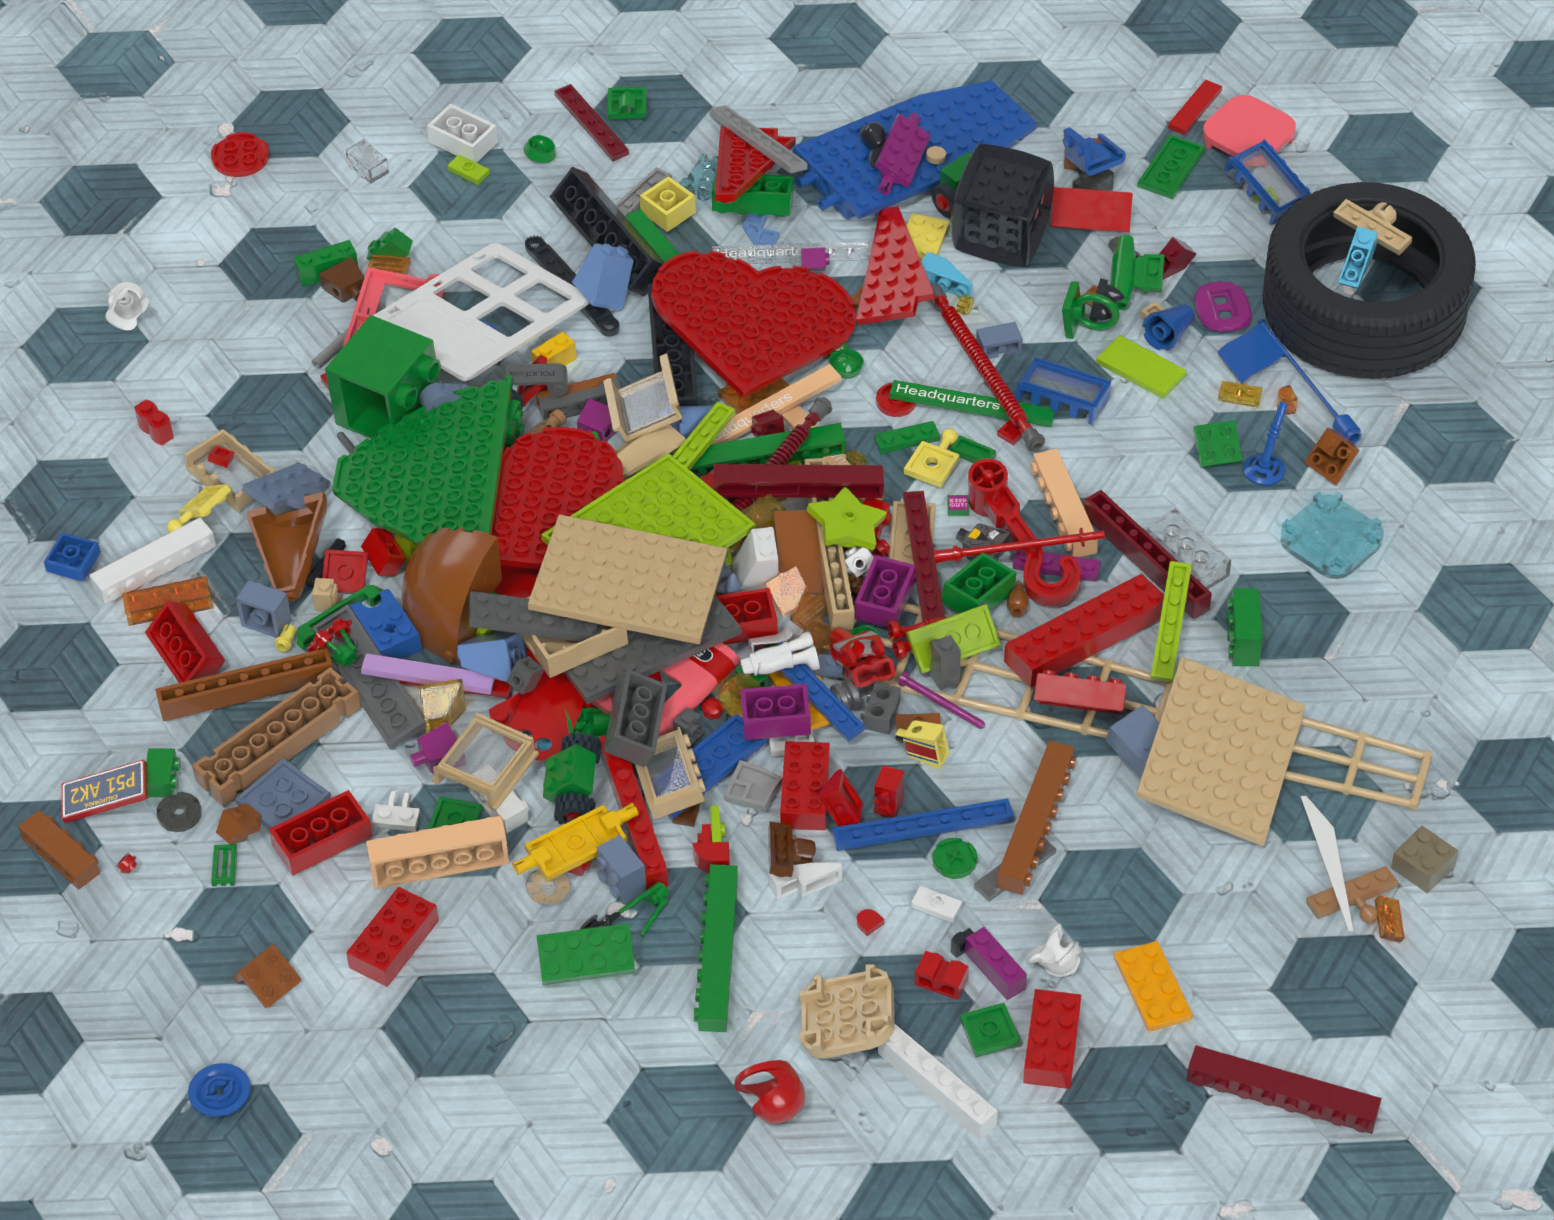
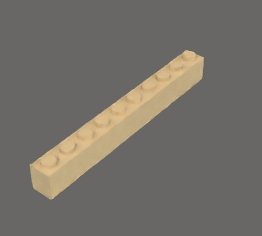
M826 458L805 459L804 465H827ZM807 498L809 504L832 501L833 498ZM816 520L822 582L831 631L839 627L844 630H853L855 612L843 548L836 544L824 545V536L820 523Z

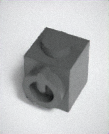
M525 657L516 661L506 682L516 692L525 694L535 690L544 669L531 657Z

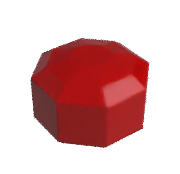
M714 697L706 699L702 704L703 716L710 720L720 718L723 714L722 701Z

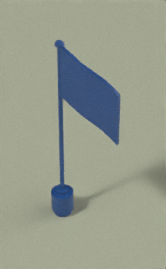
M1260 319L1258 325L1248 333L1228 342L1218 351V355L1241 384L1252 375L1273 365L1286 355L1334 415L1333 429L1339 431L1354 444L1360 440L1362 434L1358 425L1350 415H1338L1268 328L1264 319Z

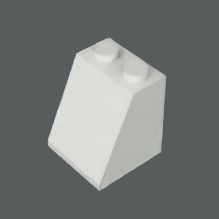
M773 527L751 529L732 560L733 573L741 584L742 589L740 592L770 588L771 593H779L778 555Z

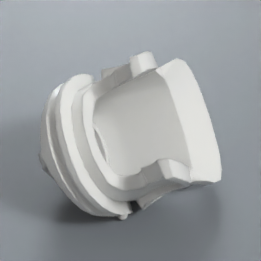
M131 282L119 283L108 293L109 309L105 314L106 320L118 329L132 330L137 324L139 315L146 310L150 299L146 296L144 298L142 289Z
M1059 923L1050 932L1047 942L1043 946H1037L1030 952L1026 958V963L1028 965L1038 962V965H1042L1048 974L1056 977H1065L1070 974L1072 975L1077 970L1081 960L1078 954L1082 952V948L1079 946L1078 941L1074 943L1073 940L1066 942L1062 939L1063 932Z

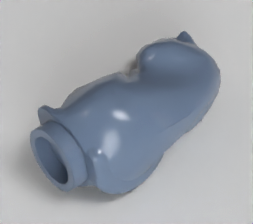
M724 562L716 589L717 593L724 595L740 592L742 588L739 580L734 573H731L730 569L726 567V562Z

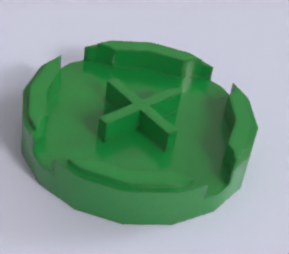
M947 838L939 842L932 853L933 867L939 874L947 878H964L970 875L977 865L976 849L970 842L967 841L966 843L960 838Z

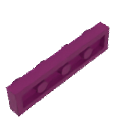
M1016 550L1012 569L1024 571L1026 558L1020 550ZM1043 552L1041 574L1063 577L1060 574V559L1066 555ZM1074 557L1081 570L1080 579L1097 582L1101 560Z

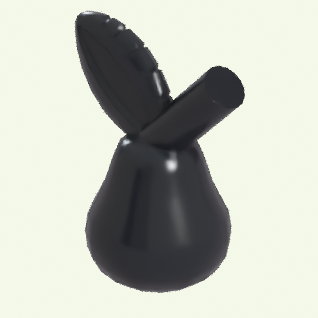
M878 122L865 125L860 132V138L863 143L873 149L869 155V163L873 168L885 142L884 127Z

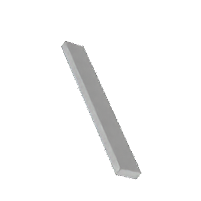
M724 105L710 109L711 117L789 173L807 169V162L728 106Z

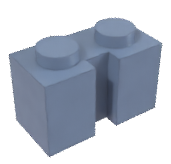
M1016 322L976 330V340L989 359L999 357L1000 353H1005L1006 356L1022 353L1023 338Z

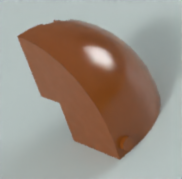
M442 528L436 533L431 532L424 537L423 541L414 550L406 567L401 592L402 609L418 631L421 645L449 663L460 666L461 661L457 657L458 645L477 637L476 630L478 628L469 627L470 591L491 594L502 581L498 537L477 530L471 533L465 532L464 528H458L455 531L450 528Z

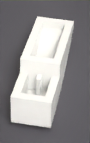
M827 862L793 865L792 877H777L774 874H769V887L777 900L796 891L799 892L801 897H804L842 881V865L840 863Z

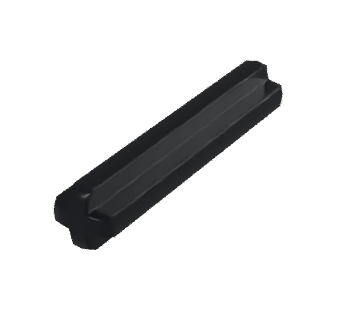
M340 538L335 539L328 550H344L346 547L345 541ZM325 554L308 576L306 581L308 587L314 588L315 579L322 578Z

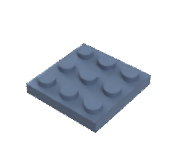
M283 758L235 798V802L238 806L249 804L262 815L260 823L269 829L331 799L330 792Z

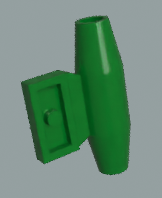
M1130 235L1118 237L1112 257L1110 285L1120 290L1125 296L1124 299L1114 302L1119 310L1128 308L1134 287L1142 292H1162L1164 255L1144 254L1136 258L1134 238Z

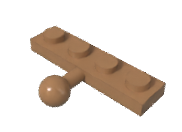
M1384 866L1346 881L1344 884L1348 905L1356 904L1360 910L1361 920L1365 923H1373L1378 917V911L1374 906L1367 905L1364 900L1398 887V880L1388 867ZM1333 887L1306 898V904L1317 919L1341 910Z

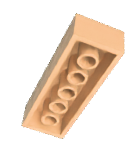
M501 816L465 821L459 824L444 825L427 830L422 829L417 832L397 834L396 836L366 841L375 889L509 864L507 841Z

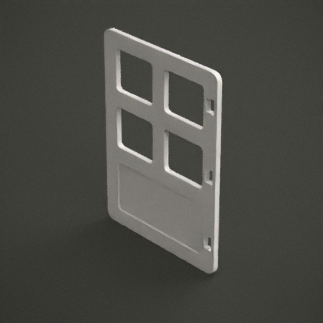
M492 243L373 316L433 339L436 359L441 364L440 368L460 380L468 381L583 309L590 302L575 286L499 243ZM498 258L525 273V275L508 286L501 288L473 271L492 259ZM456 281H462L488 296V298L471 309L462 311L435 294ZM437 283H441V285L437 287L434 286ZM542 283L569 300L549 313H544L516 296L535 284ZM505 306L532 323L516 334L507 337L479 321V319L498 307ZM396 310L395 313L390 314L391 311Z

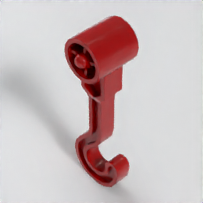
M982 459L974 463L968 472V499L971 509L976 514L989 517L996 528H1003L1010 532V537L1014 542L1036 539L1020 516V503L1008 488V471L1006 467L995 459ZM1042 548L1020 550L1026 558L1023 586L1027 595L1034 602L1044 606H1059L1068 603L1076 596L1080 589L1081 570L1073 556L1066 555L1060 559L1062 580L1057 583H1047L1040 578L1043 565Z

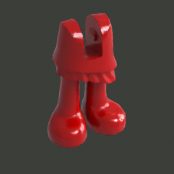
M947 617L923 619L921 623L903 627L896 620L888 621L890 641L907 637L906 632ZM909 640L895 641L892 644L897 660H903L907 652L912 650Z

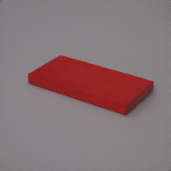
M1054 187L1051 227L1130 233L1133 193Z

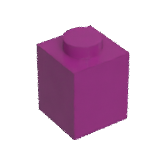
M825 248L801 249V267L809 268V271L826 270V265H830L829 253H825Z

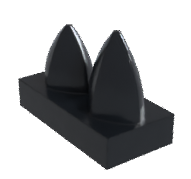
M1100 278L1096 294L1106 296L1113 302L1125 298L1120 290L1108 285V280ZM1093 302L1089 316L1090 321L1097 322L1098 320L1111 318L1112 314L1108 307L1101 303Z

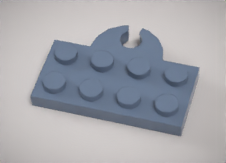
M299 462L243 484L242 492L271 510L285 505L296 509L307 508L304 504V496L319 493L329 488L330 481L320 473L314 472L305 464Z

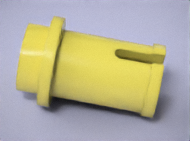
M288 624L284 625L280 637H277L275 640V647L279 651L285 652L291 648V641L297 632L296 627L289 624V627Z

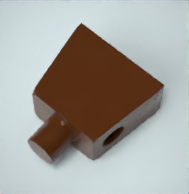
M352 257L319 273L323 290L340 302L345 303L352 298L357 302L364 276Z

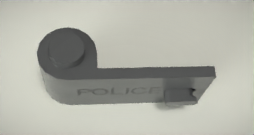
M562 364L506 365V376L512 375L514 380L513 386L547 385L548 392L555 396L563 395L568 391L567 367Z

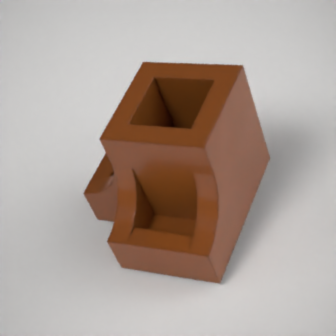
M249 804L223 810L216 833L230 845L245 841L248 835L259 832L262 815Z

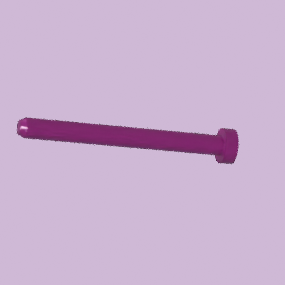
M905 671L898 681V685L901 687L908 686L979 729H983L985 726L983 720L911 679L908 672Z

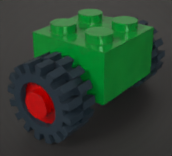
M576 732V735L573 733H569V736L565 735L561 742V752L546 760L543 798L555 804L554 818L560 825L566 824L596 808V802L593 798H589L588 795L593 793L595 763L598 764L600 761L602 743L594 735L588 736V733L581 735L580 732Z

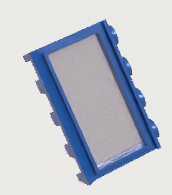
M1265 139L1233 157H1228L1224 170L1227 172L1234 168L1237 171L1235 175L1237 183L1245 180L1249 185L1246 191L1248 197L1257 195L1261 199L1258 205L1259 210L1269 209L1273 213L1269 221L1271 225L1277 223L1283 213L1295 202L1311 194L1309 188L1299 180L1297 174L1287 166L1285 160L1275 152L1273 146L1269 145Z
M1035 357L1020 383H1017L1016 400L1019 402L1024 393L1028 391L1032 393L1031 403L1033 405L1039 404L1041 396L1051 399L1050 409L1052 411L1059 409L1060 402L1069 404V414L1073 418L1077 417L1080 408L1090 411L1088 424L1092 425L1109 398L1111 381Z

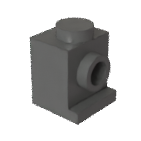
M688 707L673 720V731L678 730L677 727H680L682 734L688 735L691 743L690 748L705 735L701 727V716Z

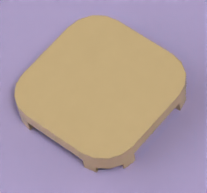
M874 964L866 965V971L831 979L824 980L821 974L814 976V981L805 990L800 989L801 1032L798 1034L805 1051L812 1057L829 1058L873 1049L881 1046L893 1034L894 988L887 971L884 972L881 969H877Z

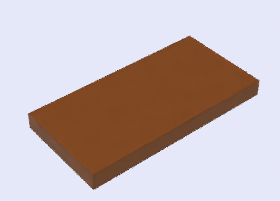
M806 510L773 511L780 595L822 594L823 584L816 519Z

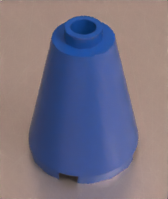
M1182 304L1149 314L1142 324V328H1145V339L1149 345L1157 350H1170L1177 344L1193 322L1195 317L1194 311L1190 306Z

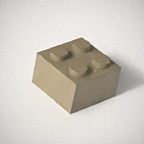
M1421 825L1394 852L1391 869L1428 894L1455 867L1459 850Z

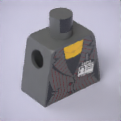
M978 523L971 532L960 528L956 539L963 542V549L1010 543V532ZM1005 552L987 555L998 561ZM970 556V557H966V558H967L968 560L972 561V560H974L977 556Z

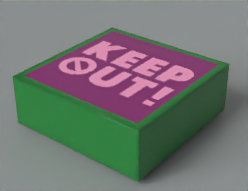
M947 495L948 516H969L968 495Z

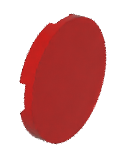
M238 132L229 134L218 144H214L211 150V160L214 168L221 174L230 177H245L255 174L267 164L269 149L267 143L255 137L254 134Z

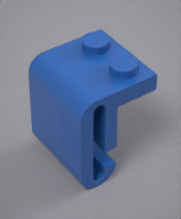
M1071 127L1063 130L1066 158L1089 176L1118 166L1126 159L1125 151L1104 134H1097L1098 139L1102 142L1098 144L1091 137L1084 139Z

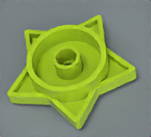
M846 487L832 501L809 503L806 510L820 523L825 546L834 544L843 547L861 546L869 550L875 549L876 538L874 529L885 519L887 514L886 511L861 504Z

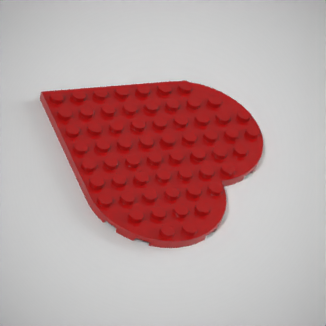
M692 251L677 255L666 261L658 269V273L653 280L651 296L659 316L742 398L836 351L849 340L855 327L856 313L853 307L854 303L847 291L831 277L823 273L818 275L810 272L809 268L793 265V268H782L781 266H773L757 271L750 264L739 258L734 260L725 257V253L709 251V254H698V251Z
M570 427L543 428L542 432L535 434L529 432L517 438L515 444L503 451L491 535L498 537L501 565L540 570L548 545L542 541V534L556 525L558 516L570 517L627 480L623 479L621 460L615 454V449L608 442H602L595 438V434L585 430Z

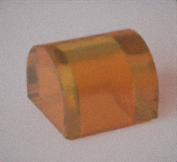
M1290 385L1281 387L1278 391L1277 410L1280 401L1288 403L1285 415L1296 413L1298 398Z

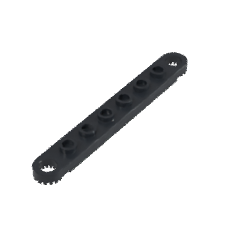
M529 236L525 240V250L538 265L575 286L572 281L576 273L541 236ZM535 243H536V244H539V246H537V247H536V246H534V248H533V246L531 247L532 244H535ZM589 304L580 310L604 336H614L620 331L619 321L608 308ZM607 325H613V327H611V328H609V329L606 328L605 326H607Z

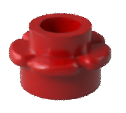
M876 538V546L873 551H876L882 557L888 556L889 544L885 539L880 540Z
M127 853L116 865L121 870L120 873L127 872L129 874L136 867V856Z

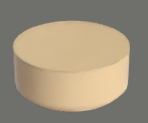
M938 146L930 147L927 150L926 159L932 164H941L946 159V151Z

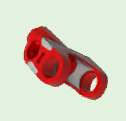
M839 627L835 628L830 634V654L833 660L843 667L851 668L856 666V659L861 657H881L885 655L881 638L871 630L853 635Z

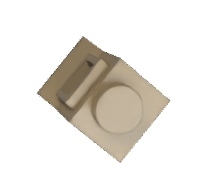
M315 579L312 593L315 611H326L341 602L342 595L338 593L337 584L334 583V579Z

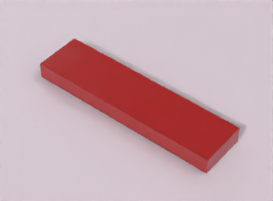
M1205 79L1168 123V129L1186 135L1221 93L1222 86Z

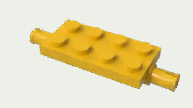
M630 803L617 811H608L605 805H602L526 843L525 850L529 855L512 862L514 871L519 876L536 867L548 882L597 857V847L618 835L627 842V836L622 831L621 825L639 815L636 807H633L634 804Z

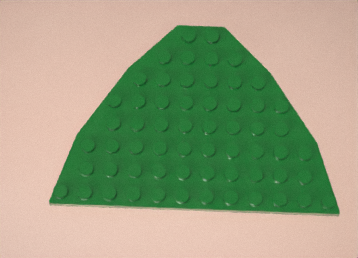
M507 375L505 380L498 382L494 380L487 381V385L478 388L471 386L454 391V394L461 395V398L452 402H444L437 408L432 406L433 409L427 412L426 406H423L401 417L402 420L394 425L389 423L379 429L375 437L370 440L368 438L354 447L355 451L348 456L344 454L337 459L332 486L334 495L370 523L418 545L427 534L431 532L436 533L442 528H450L454 531L458 528H464L465 532L473 533L474 530L491 535L514 381L512 375Z

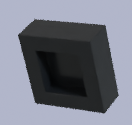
M970 928L956 933L951 939V953L956 958L965 953L966 937L974 933Z

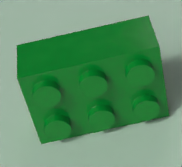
M982 552L944 583L942 603L958 613L987 604L990 611L1008 597L1015 588L1017 572Z
M1233 588L1232 597H1228L1227 608L1230 611H1226V624H1229L1230 627L1227 628V641H1230L1228 645V658H1232L1233 666L1259 667L1263 640L1259 589Z

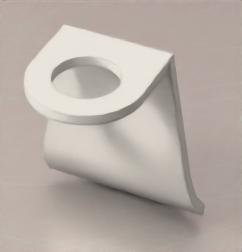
M786 627L781 633L776 635L748 639L749 654L754 653V645L787 641L792 637V629Z

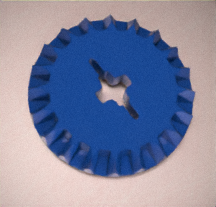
M218 1063L207 1066L200 1070L190 1082L188 1089L190 1103L194 1110L199 1111L201 1115H207L209 1118L217 1116L220 1119L224 1115L230 1117L232 1112H238L241 1106H245L251 1090L250 1081L246 1073L235 1065ZM215 1090H224V1094H216Z

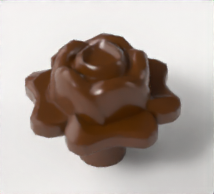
M854 573L848 574L851 595L859 593L865 579L861 575L855 577Z

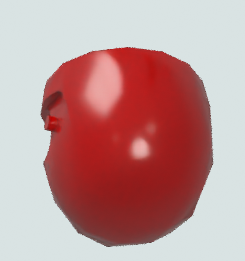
M772 1060L754 1064L741 1071L735 1078L734 1087L737 1091L754 1094L759 1098L753 1105L752 1112L767 1123L780 1124L789 1121L801 1111L805 1103L804 1085L796 1070L787 1061ZM759 1072H768L774 1076L773 1079L766 1082L741 1084L745 1078Z

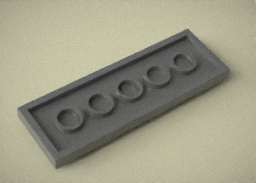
M470 591L469 627L574 641H584L601 633V624L528 610V598Z

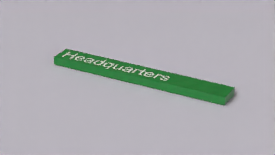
M893 380L889 399L1010 420L994 397ZM1018 402L1027 415V423L1052 427L1055 411H1052L1050 407Z

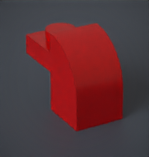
M702 824V833H697V843H693V859L697 867L706 873H710V865H730L729 842H711V824Z

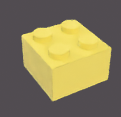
M668 176L640 195V208L650 220L668 232L696 213V200L694 194Z

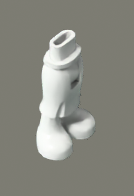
M809 631L802 633L799 638L788 643L785 641L781 645L758 650L749 654V657L740 659L744 675L754 673V676H756L757 672L761 675L770 674L784 668H793L794 665L807 664L810 670L820 669L816 648ZM803 650L802 652L792 655L793 651Z

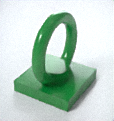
M1071 281L1062 307L1065 338L1074 339L1079 323L1088 329L1096 331L1111 329L1118 323L1120 317L1119 309L1111 299L1095 293L1081 295L1079 282ZM1092 301L1105 305L1111 311V319L1103 323L1088 320L1084 317L1085 302Z

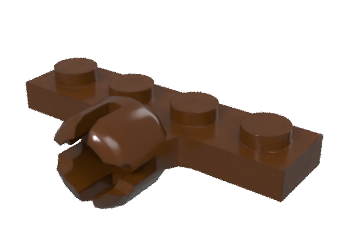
M769 822V874H774L777 877H792L793 864L813 863V856L816 852V845L813 840L802 838L793 840L792 825Z

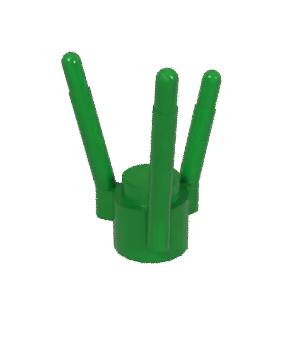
M656 882L647 891L619 909L618 912L621 914L644 899L651 905L657 904V908L640 933V936L643 937L662 908L668 904L666 898L669 896V891L663 883Z

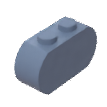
M435 382L423 389L419 396V403L421 407L426 406L427 412L433 409L432 406L437 408L444 402H452L461 398V395L454 394V391L471 386Z

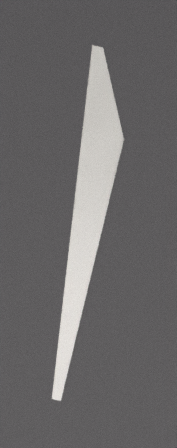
M1301 796L1349 931H1353L1334 827L1307 796Z

